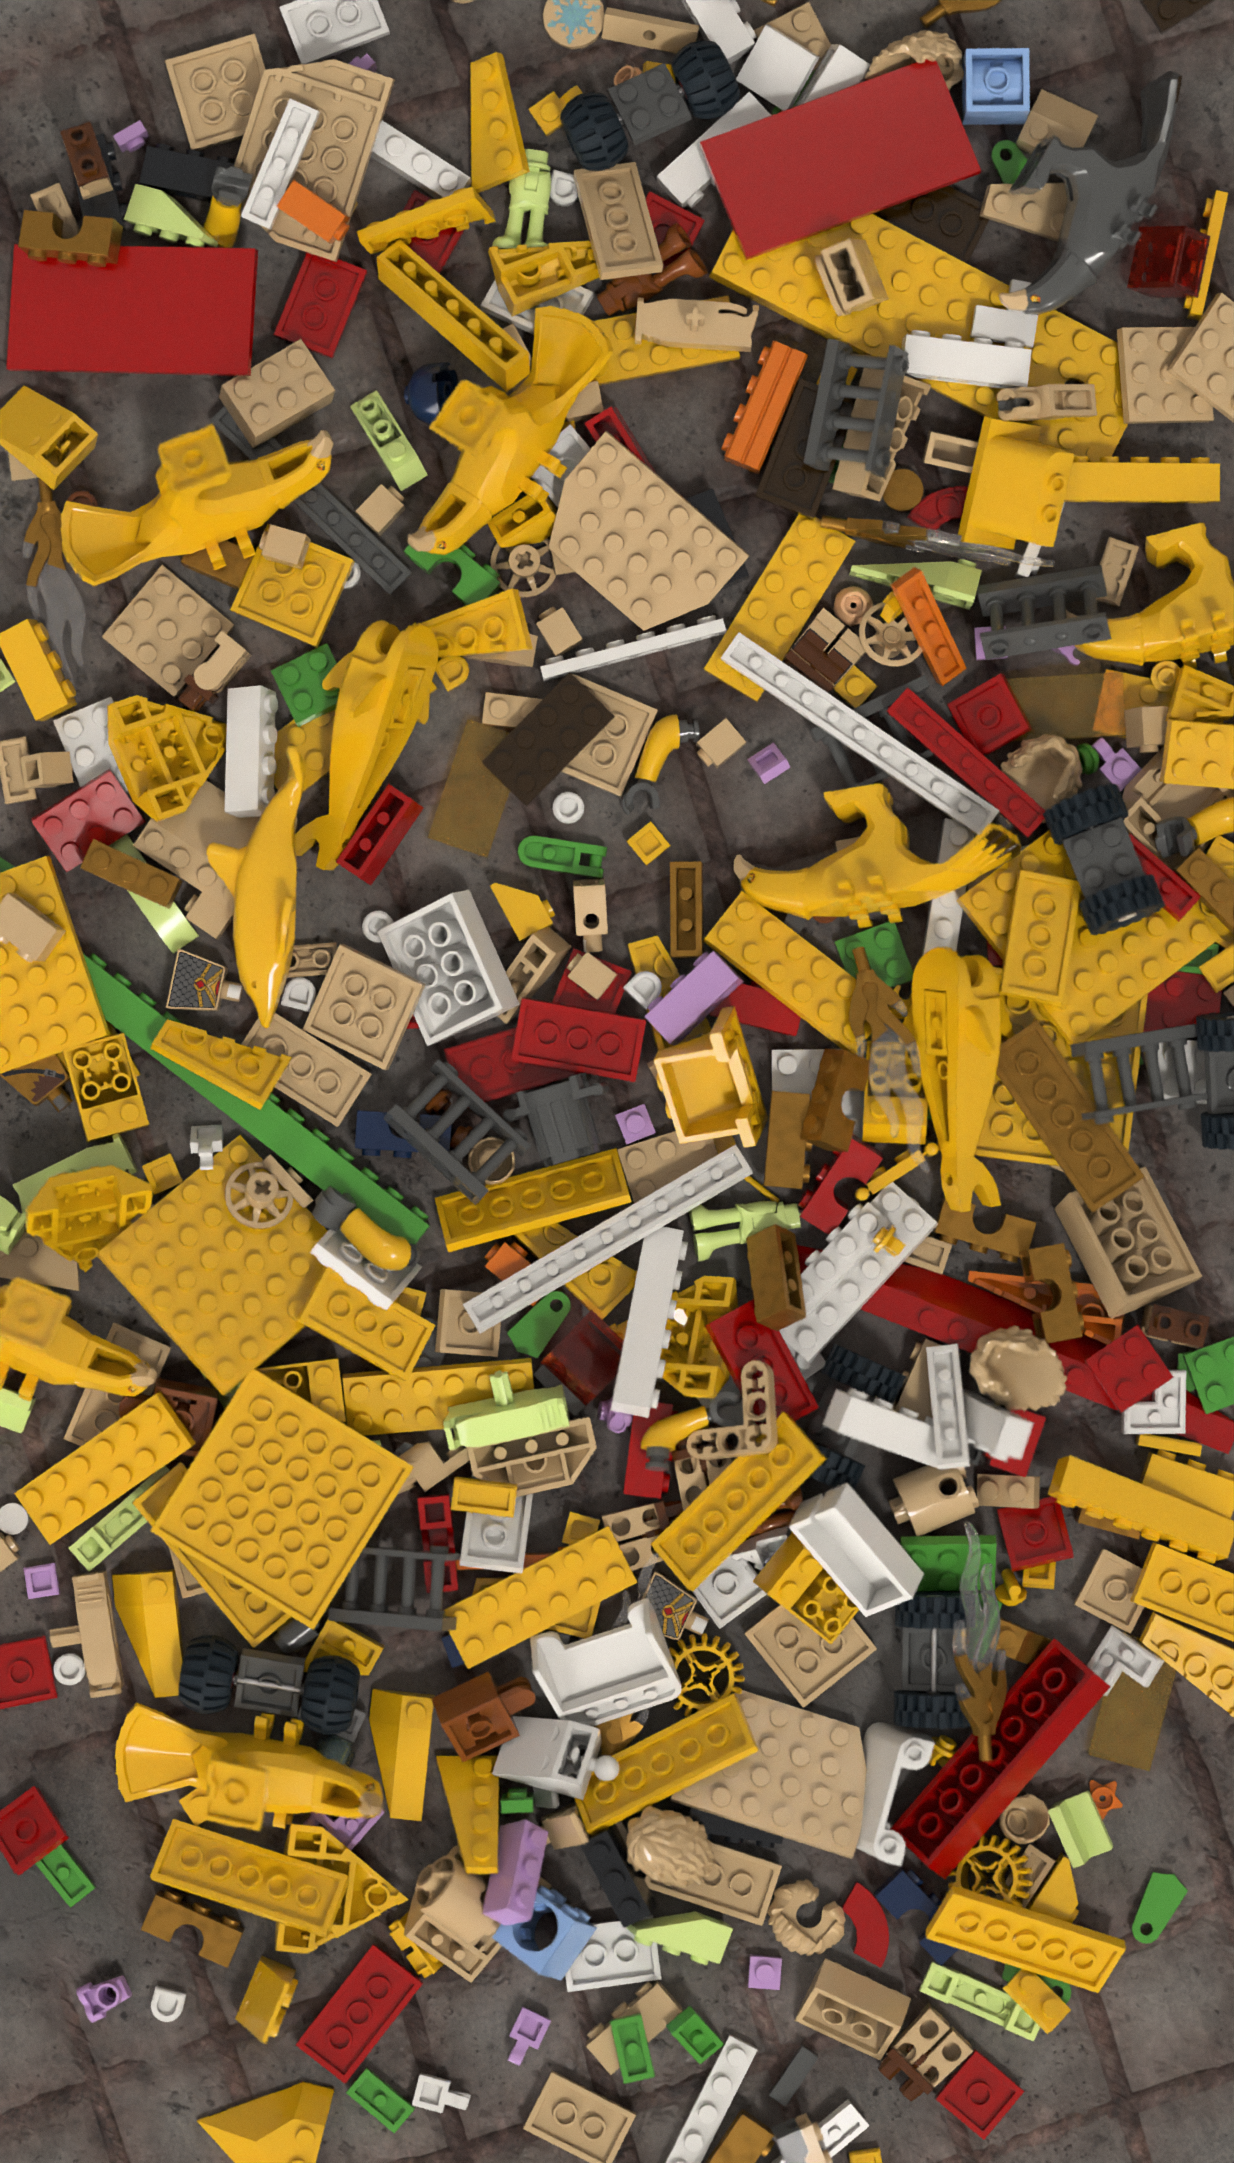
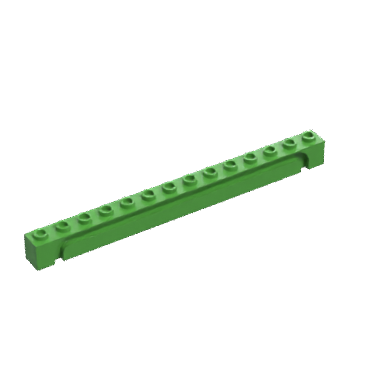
M92 953L88 957L83 954L104 1017L109 1023L323 1191L332 1186L341 1194L344 1192L349 1193L356 1202L357 1207L355 1209L360 1208L371 1220L390 1234L404 1237L411 1244H417L431 1226L426 1222L429 1218L428 1215L415 1205L411 1210L401 1203L404 1197L391 1186L386 1190L376 1183L379 1179L376 1174L365 1166L362 1170L352 1164V1161L355 1159L341 1147L335 1151L326 1143L330 1138L317 1128H314L312 1132L302 1125L305 1119L290 1108L288 1112H285L277 1105L280 1099L274 1094H270L262 1109L259 1110L150 1049L152 1042L167 1019L179 1023L182 1022L168 1011L164 1015L153 1008L157 1003L144 992H141L139 996L129 989L132 983L118 972L113 977L104 969L107 963L97 955Z

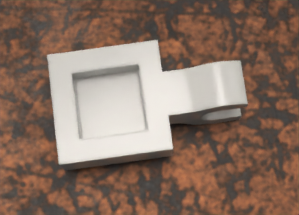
M222 1124L191 1126V1153L199 1154L200 1170H213V1153L223 1151L224 1134Z
M420 2073L412 2105L443 2113L445 2104L466 2110L471 2094L449 2090L451 2080Z

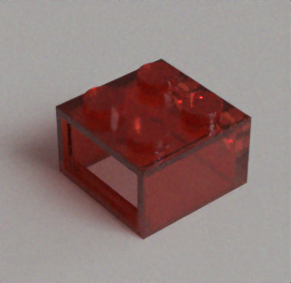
M1187 226L1139 227V232L1142 235L1135 246L1127 288L1151 298H1198L1210 236ZM1150 242L1152 243V246H1153L1151 252L1149 251V243H1150ZM1147 258L1149 259V265H1148V266L1146 265V259H1147ZM1144 272L1146 273V281H1145V282H1143V279H1142V276H1143V273H1144Z
M592 1310L541 1361L585 1406L618 1374L621 1356L588 1323L591 1321L621 1351L624 1343Z

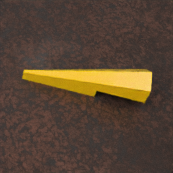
M590 241L548 243L544 247H527V244L509 249H499L498 246H493L488 250L498 291L512 317L599 278Z

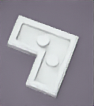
M1012 279L1010 281L1009 293L1022 290L1029 286L1031 282ZM976 305L970 338H986L993 340V342L1004 344L1005 342L1023 343L1026 348H1032L1038 315L1009 310L1007 307L1006 310Z
M1168 1369L1174 1378L1152 1392V1401H1138L1122 1412L1121 1433L1185 1434L1186 1370Z
M1111 1625L1087 1666L1111 1686L1103 1695L1108 1696L1122 1672L1143 1687H1149L1164 1660L1120 1628Z

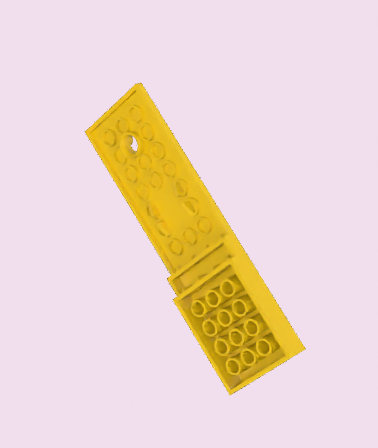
M873 214L748 260L744 257L733 229L709 275V278L826 339L840 340L853 347V351L861 355L887 357L889 345L902 349L903 337L906 334L911 335L912 330L930 332V337L942 338L943 334H954L962 336L961 341L974 342V338H970L975 306L981 305L1006 310L998 296L1000 293H1009L1010 287ZM845 240H866L889 299L862 311H852L849 315L838 316L819 274L815 257L821 255L822 250ZM1056 310L1038 315L1034 345L1032 348H1023L1032 349L1028 387L1065 384L1069 380H1076L1081 384H1094L1097 416L1018 421L1042 426L1038 442L1075 454L1074 456H1088L1089 462H1100V457L1113 455L1128 425L1124 424L1118 343ZM992 343V345L1005 346L1004 343ZM913 378L931 385L930 389L982 416L999 418L997 394L1001 391V388Z

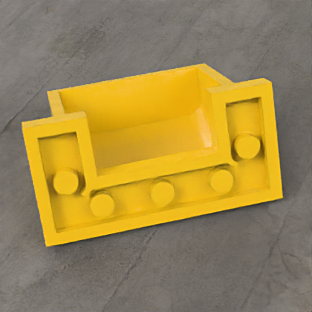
M984 416L957 540L963 543L1013 550L1016 539L1040 546L1054 547L1075 454L1038 442L1042 426L1019 421H1004L1000 418Z
M735 1006L722 1008L710 1033L658 1051L654 1058L658 1072L657 1085L660 1091H664L666 1114L669 1119L673 1120L680 1144L740 1134L744 1148L756 1146L768 1120Z

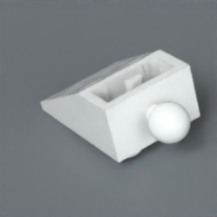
M513 1716L520 1736L501 1745L492 1775L583 1800L592 1771L595 1772V1775L600 1780L611 1781L619 1773V1764L611 1756H602L597 1759L602 1744L600 1728L570 1720ZM580 1749L586 1750L584 1756H580Z

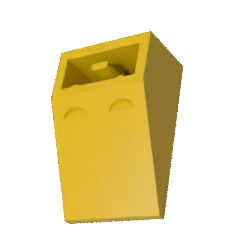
M23 386L0 409V445L53 490L95 448L98 433L75 413L26 386Z
M124 1033L63 1049L87 1143L149 1125Z
M867 1041L866 1059L872 1061L864 1093L862 1142L926 1145L928 1103L920 1076L915 1043L907 1047L905 1043L902 1044L900 1042L876 1041L873 1044L872 1041Z
M338 1358L256 1368L257 1371L341 1422H346Z
M793 1532L753 1580L765 1593L829 1644L835 1641L859 1611L856 1605Z
M261 1956L235 2019L257 2039L266 2044L269 2035L274 2038L276 2037L287 2011L281 2008V2006L288 2008L299 1980L293 1978L296 1972L295 1969Z

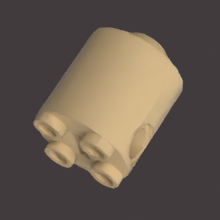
M925 1465L894 1478L893 1482L899 1497L888 1502L897 1524L909 1520L915 1535L921 1536L974 1514V1508L979 1507V1501L972 1485L966 1487L963 1479L967 1478L965 1468L957 1467L939 1470L938 1468ZM946 1484H952L957 1488V1491L953 1495L947 1496L942 1494L940 1489Z
M451 1854L442 1856L421 1871L417 1879L413 1898L414 1906L467 1944L480 1938L483 1934L486 1936L491 1935L498 1926L497 1921L482 1914L489 1881L479 1874H466L463 1863Z

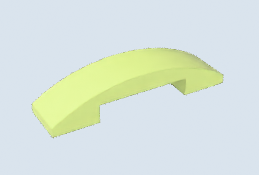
M128 834L109 845L118 851L147 863L140 851L133 846L134 843ZM128 891L173 954L199 936L175 902L168 909Z
M166 1466L156 1471L68 1548L89 1572L147 1522L132 1502L170 1471Z
M931 1962L919 1988L920 1992L947 2004L951 2003L1034 2042L1040 2026L1005 1991L947 1966H940L936 1962Z

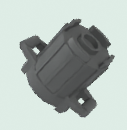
M586 1073L568 1077L569 1081L536 1091H533L532 1088L516 1092L520 1108L505 1110L503 1118L510 1122L520 1119L521 1116L528 1115L538 1153L545 1167L599 1152L600 1147L598 1143H600L587 1097L607 1093L609 1086L606 1082H598L589 1086Z

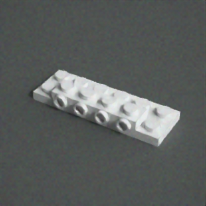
M894 1182L884 1187L871 1203L867 1202L864 1206L860 1203L856 1205L848 1214V1218L851 1221L843 1229L840 1227L835 1228L826 1239L829 1245L821 1253L818 1250L814 1251L805 1261V1265L808 1267L801 1274L806 1318L779 1331L783 1339L809 1363L816 1358L938 1225L927 1212ZM893 1225L896 1230L892 1236L906 1245L898 1256L893 1257L884 1248L878 1253L873 1251L876 1244L872 1242V1239L883 1226L888 1229Z

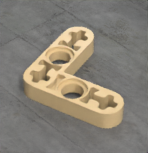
M753 1360L744 1366L741 1374L744 1425L693 1432L689 1436L686 1445L687 1451L692 1457L700 1460H714L766 1454L775 1448L777 1444L774 1374L770 1365ZM757 1369L763 1372V1377H759L758 1382L752 1379V1374H756ZM758 1388H761L765 1390V1393H752V1390H758ZM762 1398L766 1402V1410L762 1415L756 1416L752 1409L753 1404L757 1399ZM754 1421H758V1422H765V1421H766L767 1424H766V1425L760 1424V1426H758V1425H755V1424H754ZM735 1433L738 1436L739 1442L734 1450L729 1451L725 1446V1440L729 1434ZM761 1433L767 1435V1439L763 1440L761 1444L756 1443V1437H759ZM705 1440L715 1442L716 1447H704L702 1451L697 1449V1444Z

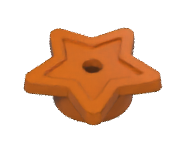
M1094 1780L1089 1782L1091 1796L1102 1820L1111 1809L1122 1808L1123 1804L1115 1796L1117 1782L1112 1781L1105 1785H1101ZM1100 1796H1105V1800L1100 1801Z

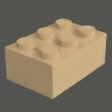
M302 339L252 367L251 376H236L221 386L219 398L254 449L332 403L335 389Z

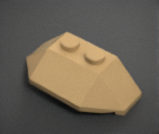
M590 1416L569 1419V1427H561L538 1435L482 1447H467L473 1476L479 1480L518 1484L516 1497L572 1485L597 1448Z

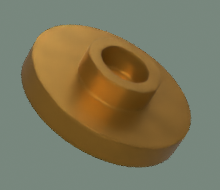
M894 470L882 498L893 510H911L920 502L923 496L922 481L917 474L910 470Z

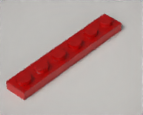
M908 687L888 708L886 712L986 802L998 809L999 813L1026 838L1045 819L1043 815L1045 810Z

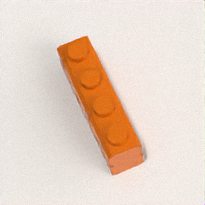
M773 341L770 348L764 346L758 360V364L763 365L758 377L752 375L745 391L751 395L746 406L740 404L733 421L738 423L735 433L733 435L728 432L721 450L726 452L725 461L759 474L807 361L808 355L777 341Z

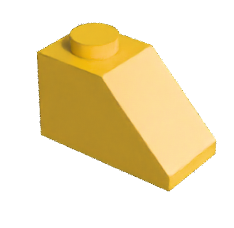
M526 495L494 516L487 524L501 548L540 543L551 536L557 509L548 497L541 504L529 495Z
M498 883L490 885L520 943L530 938L533 933L553 925L551 918L556 915L547 899L541 902L538 895Z
M1061 1852L1056 1859L1058 1863L1028 1908L1029 1910L1073 1923L1079 1912L1076 1909L1078 1899L1070 1861Z

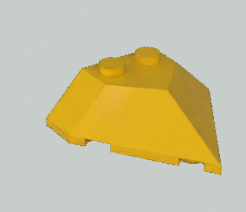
M138 695L109 704L107 706L108 744L132 801L156 822L184 813L226 750L227 724L212 720L213 717L173 705H161L150 702L148 698Z
M113 1165L94 1166L87 1170L73 1173H60L48 1178L27 1207L26 1231L32 1236L38 1235L41 1237L46 1246L68 1261H76L79 1268L87 1272L93 1266L91 1260L97 1257V1253L132 1225L131 1220L138 1213L145 1214L151 1208L152 1187L151 1184Z
M703 1276L695 1280L694 1285L679 1293L677 1291L672 1293L671 1300L677 1301L674 1319L667 1318L665 1329L671 1330L668 1349H661L660 1359L666 1360L662 1378L682 1395L715 1398L729 1380L730 1373L705 1325L738 1307L737 1288L734 1277ZM628 1320L619 1325L614 1323L605 1328L622 1345Z
M291 1823L283 1855L348 1875L350 1881L328 1938L276 1921L275 1950L308 1954L317 1949L318 1946L333 1938L344 1935L381 1915L382 1912L395 1905H400L409 1899L322 1826Z
M303 2081L281 2091L272 2092L228 2108L220 2113L200 2118L197 2122L234 2163H316L334 2088Z

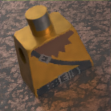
M58 1054L0 1074L3 1079L35 1106L41 1105L48 1099L59 1113L73 1102L62 1088L70 1081V1077L63 1067Z

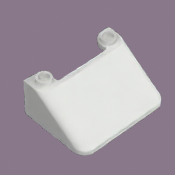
M648 1598L630 1605L628 1608L630 1624L564 1645L559 1634L553 1631L530 1637L533 1673L560 1720H570L588 1726H595L671 1701L680 1695L682 1690L681 1682L655 1610Z

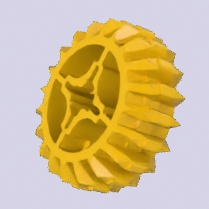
M707 1633L701 1635V1643H696L695 1635L690 1634L689 1640L691 1645L686 1646L685 1642L679 1639L677 1642L682 1649L681 1651L677 1652L674 1648H669L670 1654L674 1657L673 1662L676 1670L684 1657L691 1668L690 1676L681 1683L682 1690L677 1697V1702L674 1704L675 1710H679L685 1704L687 1707L684 1714L687 1717L690 1716L692 1708L697 1709L698 1712L730 1696L731 1692L736 1694L742 1693V1688L734 1685V1683L745 1681V1676L735 1674V1671L744 1668L743 1663H732L739 1656L738 1652L734 1651L727 1655L726 1652L731 1644L726 1642L719 1648L717 1645L720 1637L717 1635L714 1636L712 1644L707 1643ZM701 1650L710 1651L718 1655L720 1659L716 1662L703 1664L695 1657L693 1652ZM693 1663L703 1672L707 1670L711 1672V1676H707L711 1689L701 1680L697 1682L693 1680V1676H697ZM727 1666L729 1673L728 1682L723 1692L719 1694L713 1684V1679L721 1669ZM701 1688L709 1695L711 1700L695 1701L686 1697L684 1693L688 1690Z
M983 1835L979 1839L978 1844L976 1843L957 1865V1870H953L949 1874V1876H956V1882L948 1883V1887L951 1888L954 1885L970 1890L968 1885V1871L970 1868L976 1876L975 1884L971 1888L973 1892L985 1895L992 1890L1004 1898L1002 1901L1023 1907L1018 1897L1028 1899L1030 1894L1024 1891L1023 1887L1033 1885V1881L1024 1879V1874H1031L1033 1870L1032 1868L1022 1867V1864L1029 1860L1027 1856L1016 1857L1021 1850L1020 1846L1015 1845L1009 1850L1011 1845L1010 1839L1004 1838L999 1845L998 1835H992L989 1842L987 1837ZM989 1851L1003 1856L991 1866L977 1859L979 1855ZM1008 1865L1011 1866L1013 1873L1011 1890H1009L1010 1887L1005 1882V1873L1009 1869ZM986 1872L995 1873L992 1878L997 1886L994 1884L986 1885L988 1877L985 1875Z

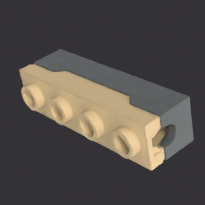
M806 2113L771 2127L784 2163H833L828 2150H821L818 2141L824 2138L817 2121L811 2123Z

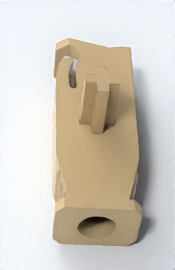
M638 297L635 344H641L642 339L648 342L651 341L654 344L657 343L667 347L751 352V336L758 318L759 305H753L752 313L747 316V308L733 303L684 299H663L661 301L644 303V298Z
M107 1570L74 1575L72 1582L78 1625L50 1629L52 1648L76 1644L82 1645L85 1670L89 1681L90 1698L122 1693L124 1678ZM112 1687V1689L99 1691V1689Z

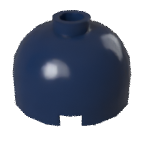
M437 362L421 366L414 372L408 386L405 387L404 399L406 404L410 406L413 414L426 424H432L435 421L443 405L459 385L456 371L448 369V366L451 365L449 362Z

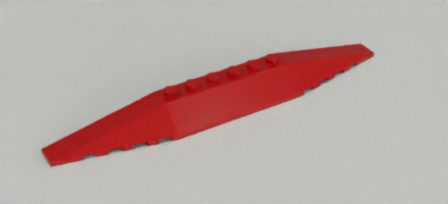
M797 1245L801 1274L808 1267L805 1265L807 1258L816 1250L821 1253L822 1249ZM901 1264L861 1308L863 1311L949 1345L958 1344L959 1349L970 1353L977 1350L979 1338L1001 1328L1007 1330L1017 1326L1022 1330H1031L1032 1335L1036 1337L1032 1314L1036 1312L944 1274L941 1275L920 1267ZM1082 1334L1083 1337L1047 1343L1050 1349L1055 1350L1058 1359L1062 1362L1064 1375L1067 1377L1065 1381L1066 1391L1117 1410L1085 1363L1087 1358L1107 1346L1106 1344ZM1186 1391L1185 1434L1178 1435L1229 1454L1234 1442V1421L1219 1411L1205 1414L1199 1398ZM1152 1393L1140 1401H1152Z

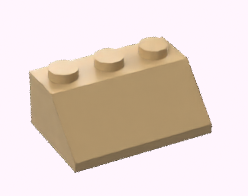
M825 1958L813 1978L794 2021L881 2060L902 2027L911 1998Z

